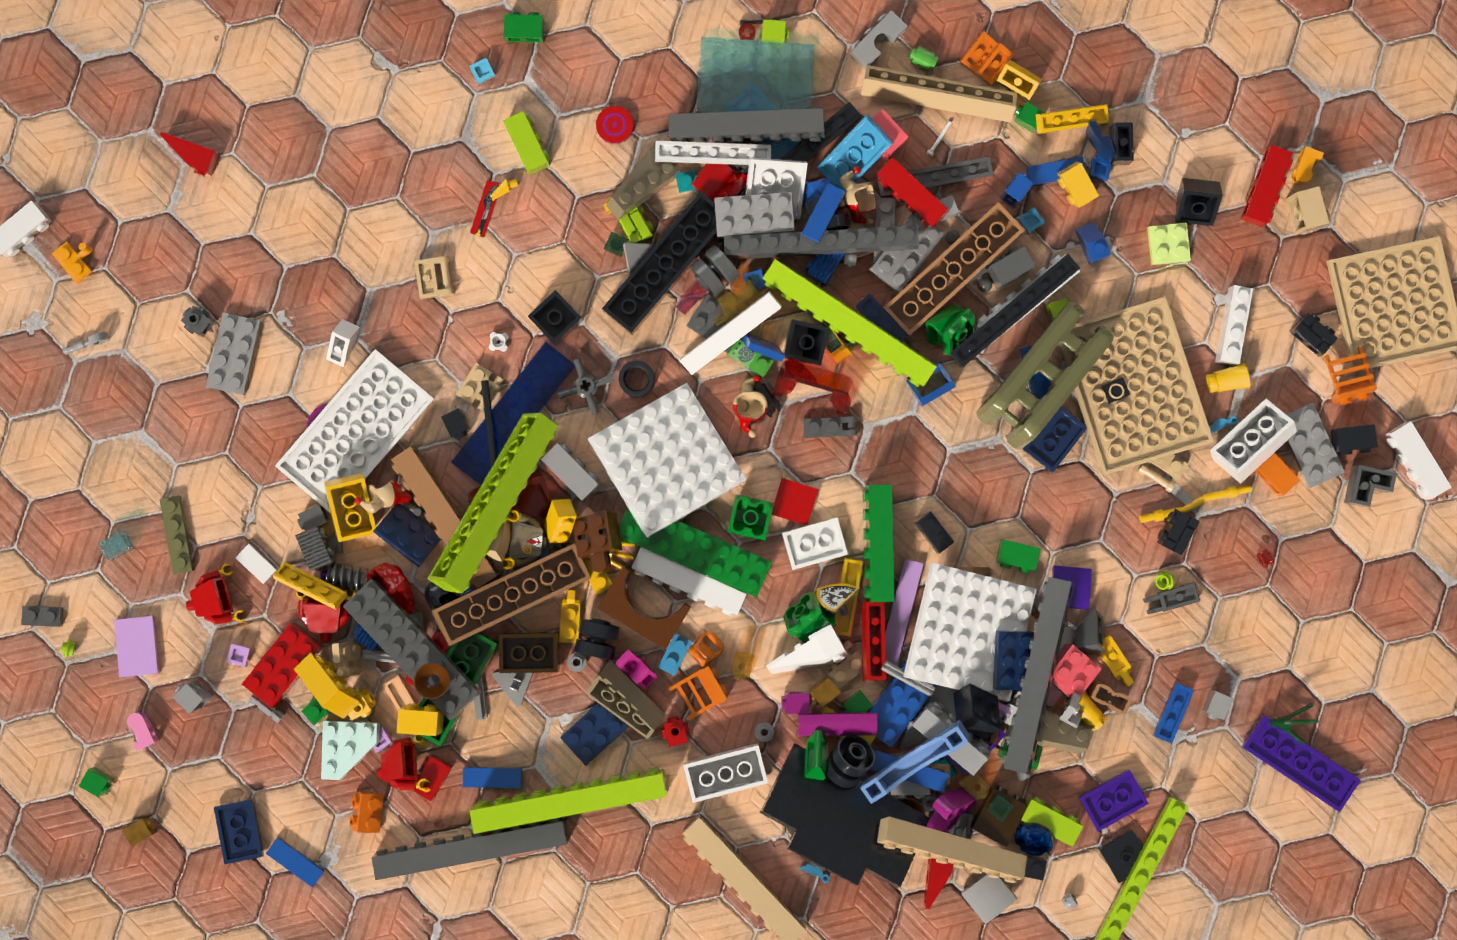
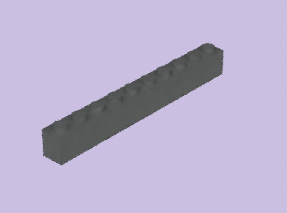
M918 225L827 230L820 243L802 236V232L724 236L725 256L729 260L915 250L919 247Z
M1048 577V582H1044V599L1040 600L1038 607L1040 616L1039 619L1035 620V637L1031 638L1029 645L1031 654L1025 661L1027 671L1026 675L1022 676L1020 683L1022 692L1021 695L1017 696L1016 700L1018 709L1017 713L1012 717V733H1009L1007 738V745L1009 747L1002 759L1005 769L1028 775L1031 774L1075 586L1071 581Z
M554 818L544 823H540V821L529 823L528 826L521 827V825L506 830H492L490 833L485 834L483 832L471 833L472 836L464 837L463 834L452 837L453 840L445 841V838L433 840L434 843L432 844L419 842L414 844L415 847L407 848V845L395 847L394 851L389 852L388 849H381L376 851V854L371 857L375 880L567 845L568 837L564 819Z

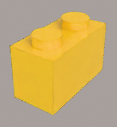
M1011 60L1007 62L997 79L1000 83L1029 100L1043 80Z
M1075 162L1057 173L1059 176L1057 181L1062 189H1066L1068 193L1066 197L1071 205L1080 208L1099 196L1082 163Z
M570 499L551 501L544 524L549 543H566L569 541L577 517Z

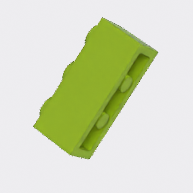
M521 111L503 120L529 175L550 166L548 163L550 156L546 149H541L539 144L542 142L538 131L534 133L531 128L534 123L530 115L526 116L524 111Z
M1036 796L1034 799L1028 797L1025 803L1028 807L1021 820L1026 823H1039L1046 826L1055 838L1073 847L1083 828V825L1079 823L1080 819L1071 814L1068 817L1063 815V810L1053 805L1051 808L1044 805L1045 801Z

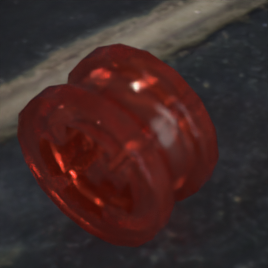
M750 23L742 24L739 28V38L743 42H751L755 38V27ZM746 28L752 31L749 37H745V34L742 35Z
M1264 549L1263 553L1256 554L1263 568L1266 569L1269 564H1274V560L1268 550Z

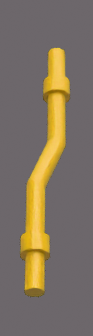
M1250 484L1240 487H1227L1226 490L1204 494L1183 507L1164 511L1159 509L1150 514L1140 515L1139 520L1140 523L1153 520L1156 522L1162 521L1174 509L1188 513L1207 501L1224 497L1234 498L1239 494L1251 492L1252 488Z

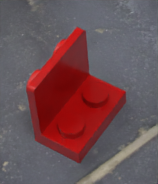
M706 163L692 182V186L699 192L704 193L715 203L714 198L737 196L747 182V176L744 173H737L727 164Z

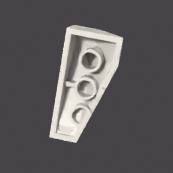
M830 624L808 637L809 641L805 644L799 643L794 646L795 649L792 653H784L766 666L772 674L839 663L845 659L848 653L839 635Z

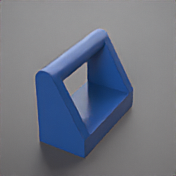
M940 362L936 363L937 368L932 374L940 371L946 384L924 397L920 395L909 379L906 380L921 407L956 387Z

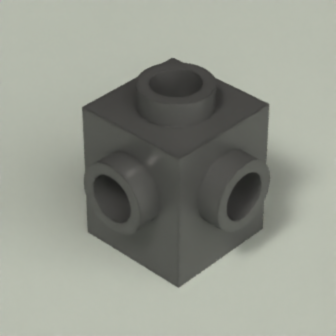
M195 306L186 309L181 319L185 324L184 328L191 334L195 332L201 337H204L216 323L208 317L210 313L203 307L197 308Z

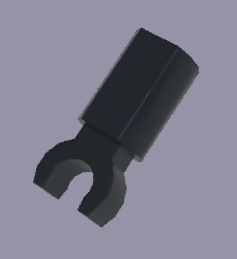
M765 383L754 389V391L761 393L766 398V413L770 418L772 417L770 413L771 408H776L778 412H781L779 405L773 402L774 398Z

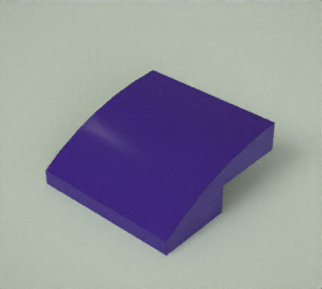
M1053 565L1052 578L1071 581L1075 584L1069 608L1088 610L1092 569Z

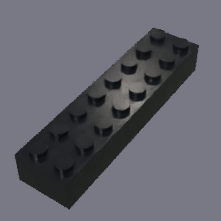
M700 191L603 306V312L632 336L686 273L689 266L697 260L717 236L715 203Z

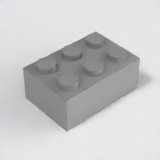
M557 443L541 460L585 502L601 486L598 483L600 479L592 471L588 473L584 469L586 465L578 457L574 459L571 456L573 452L564 443L562 445Z

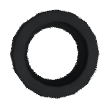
M635 360L628 362L622 367L618 380L624 393L638 398L651 392L654 387L655 376L648 364ZM633 368H641L648 375V383L641 390H632L626 384V375Z

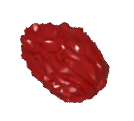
M382 563L366 574L367 582L371 579H376L409 615L413 614L412 610L414 609L415 602L410 587L411 583H409L399 566Z

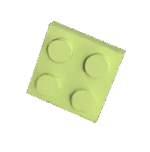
M1187 223L1147 227L1151 265L1191 261Z

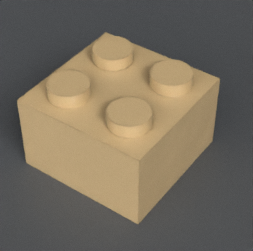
M1319 186L1296 192L1286 198L1296 235L1318 230L1330 223V213L1324 204L1325 195Z

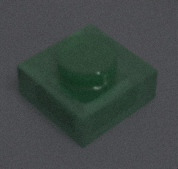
M611 232L604 250L622 257L624 253L623 244L629 242V239Z
M997 794L986 810L1003 822L1014 806Z

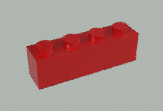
M1274 145L1266 148L1240 218L1241 220L1260 227L1271 222L1274 212H1272L1273 206L1277 205L1280 198L1278 192L1280 187L1284 186L1287 179L1285 177L1286 170H1289L1293 163V159H1291L1293 152Z
M893 157L877 173V176L880 178L878 182L885 189L889 186L893 190L892 195L899 202L903 199L907 203L905 207L913 215L918 213L921 216L919 220L927 228L929 226L934 228L949 213V210Z
M864 602L861 604L863 681L886 680V672L882 670V666L886 661L884 602Z

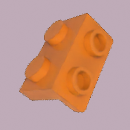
M355 791V796L352 798L353 814L349 821L353 831L357 833H380L384 794Z

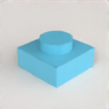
M487 58L469 66L478 85L495 77Z

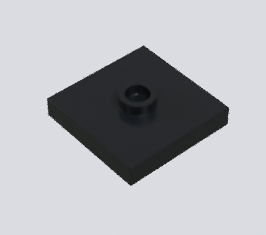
M1131 829L1100 847L1099 851L1117 882L1121 883L1128 877L1143 847Z

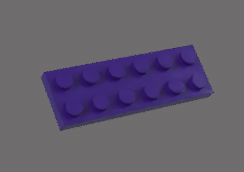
M1262 715L1241 747L1336 811L1341 812L1361 780L1305 743L1303 745L1287 732L1278 729L1277 726H1270V719Z

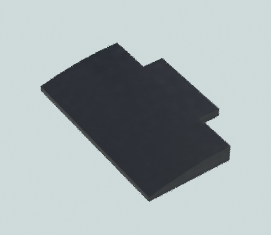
M794 743L759 813L795 832L787 849L854 886L859 885L866 871L896 888L901 887L916 853L906 854L901 852L899 848L888 849L884 847V844L878 843L880 820L886 817H893L927 827L930 817L888 794L871 804L860 788L863 780L854 787L844 788L832 782L827 774L824 780L805 778L806 749Z

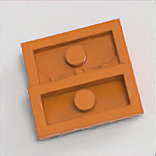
M982 31L959 62L981 80L992 85L1014 54L1002 43H997L985 31Z

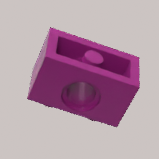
M786 691L785 696H781V707L785 709L786 714H810V694L808 691Z

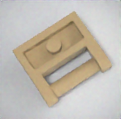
M449 256L414 261L420 299L455 294L450 280ZM436 264L441 265L444 289L440 290L438 288Z
M1173 454L1141 464L1137 472L1150 477L1165 487V490L1170 493L1185 471L1188 463ZM1151 463L1171 476L1170 481L1148 468L1149 464Z

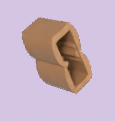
M1093 682L1087 693L1093 701L1106 705L1109 709L1122 714L1127 713L1132 703V700L1127 695L1113 691L1109 686L1098 682Z

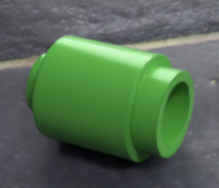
M918 45L917 49H912L909 59H912L911 64L933 71L939 56Z

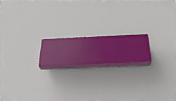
M877 713L798 714V737L811 736L816 730H821L824 736H876Z

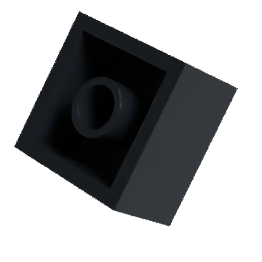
M556 290L528 315L529 319L555 346L583 321L582 317Z
M971 683L953 693L956 722L960 720L968 732L986 739L1001 730L998 696Z

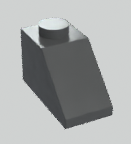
M1096 609L1092 610L1075 630L1073 645L1085 655L1105 652L1103 616Z

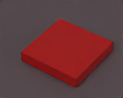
M782 478L771 515L807 526L818 489Z

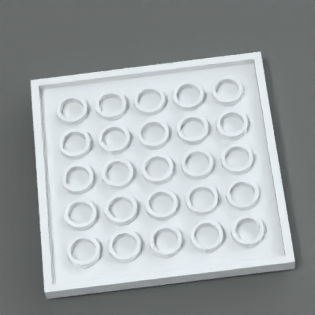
M687 383L588 438L589 444L646 538L746 481L742 471Z
M931 562L903 677L957 690L971 683L998 696V699L1010 701L1012 690L993 689L996 631H1027L1036 589Z

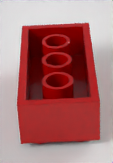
M296 622L290 623L243 681L242 685L270 708L277 707L300 678L294 668L309 653L318 656L325 646Z

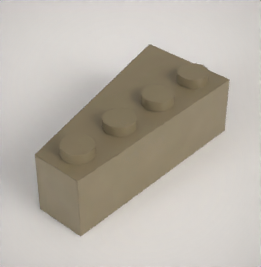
M654 143L611 196L606 205L607 208L619 221L673 182L680 170L673 162H655Z
M609 660L585 693L646 739L652 735L665 717V714L611 660Z
M1045 709L1038 739L1039 746L1053 747L1058 750L1078 754L1088 749L1094 731L1081 725L1075 728L1060 720L1059 715ZM1012 725L1008 726L1004 739H1007L1009 733H1012Z

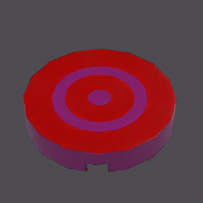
M609 106L598 114L596 130L604 142L612 145L620 144L627 141L632 135L634 129L633 119L625 108Z

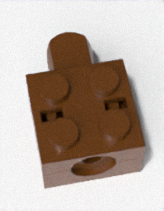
M602 511L577 518L573 531L578 558L591 559L592 569L595 572H609L611 569L610 554L623 551L617 514L610 511Z

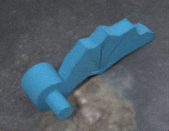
M1232 416L1229 420L1223 418L1215 420L1214 424L1210 425L1211 434L1223 429L1226 425H1236L1238 423L1237 417Z
M807 864L800 867V870L806 871L813 876H819L824 883L830 881L829 875H823V872L817 866L814 868L812 865Z

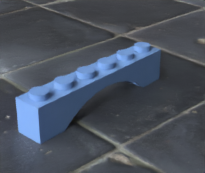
M958 720L864 780L860 788L872 804L920 769L967 744L971 735L962 722Z

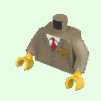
M510 510L513 513L512 518L507 519L513 522L509 558L503 559L507 560L508 565L507 567H502V569L525 567L535 562L538 556H541L542 548L553 549L554 543H549L548 537H543L544 529L541 528L540 522L531 515Z

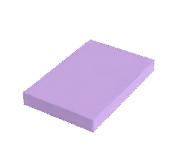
M155 616L114 620L119 677L160 673Z

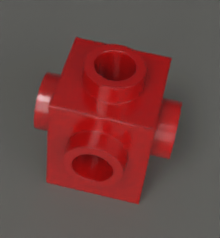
M678 716L667 718V722H664V727L661 728L663 739H667L669 747L688 743L687 734L690 733L688 722H684L683 718L679 719ZM677 728L679 732L674 733L672 729Z

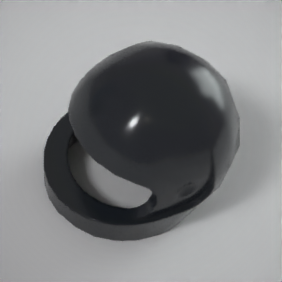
M431 581L426 586L424 592L425 600L431 610L460 598L454 595L453 592L443 590Z

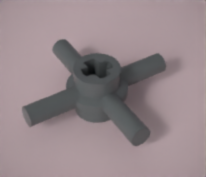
M581 358L575 359L573 361L579 378L576 380L574 387L558 392L559 398L563 399L578 394L587 399L592 415L599 413L593 395L597 392L598 386L615 381L613 374L595 379L590 375H586ZM584 382L591 383L588 391L581 389L584 386Z

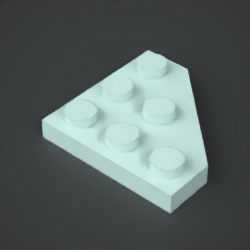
M323 721L321 779H343L380 742V723Z

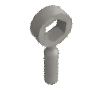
M107 332L93 334L88 337L87 341H80L64 347L62 350L67 355L84 349L88 345L94 346L108 342L109 337Z

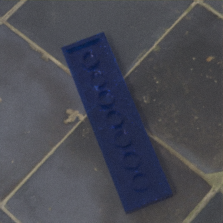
M547 342L544 343L492 409L497 458L521 416L526 413H540L575 368L574 363ZM485 419L451 461V463L479 485L483 484L491 470Z

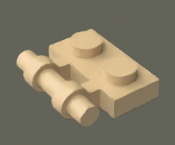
M475 363L456 395L471 405L478 399L481 402L477 408L484 412L483 396L480 394L482 391L481 381L489 380L493 373L480 364ZM499 376L495 378L494 382L489 380L491 399L496 391L498 392L501 388L500 385L503 379Z
M354 640L332 644L333 663H338L337 676L346 678L350 675H359L363 671V667L357 664V660L361 659L359 643Z
M849 640L843 644L846 651L853 646ZM857 650L851 655L847 651L846 659L838 665L832 663L820 666L822 669H825L827 666L832 668L827 675L838 689L862 671V656Z

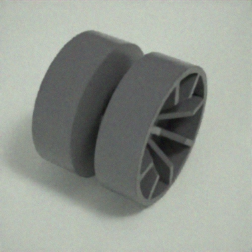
M713 245L704 253L709 262L708 265L698 258L689 268L694 273L698 283L716 297L725 289L720 279L723 278L731 284L740 276V273L725 254Z

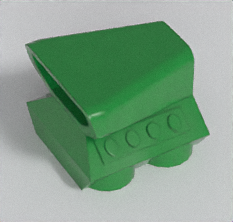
M951 303L926 322L928 343L934 346L942 343L945 355L951 356L950 353L976 331L975 315L969 308L961 309Z
M736 495L728 532L766 540L774 503Z
M812 591L804 594L796 605H791L783 615L787 631L792 637H797L804 644L809 641L808 637L830 624L833 628L836 626L833 613L819 605L816 593Z

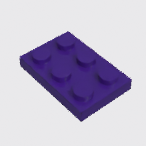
M1129 769L1078 796L1098 832L1148 805L1144 794Z

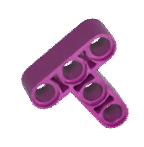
M963 787L941 795L932 806L936 811L929 819L927 827L949 833L960 816L969 812L977 800Z

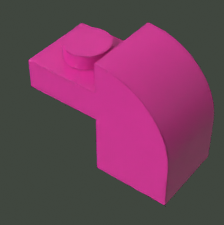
M629 649L621 654L615 662L620 669L626 672L644 690L658 677L635 652Z

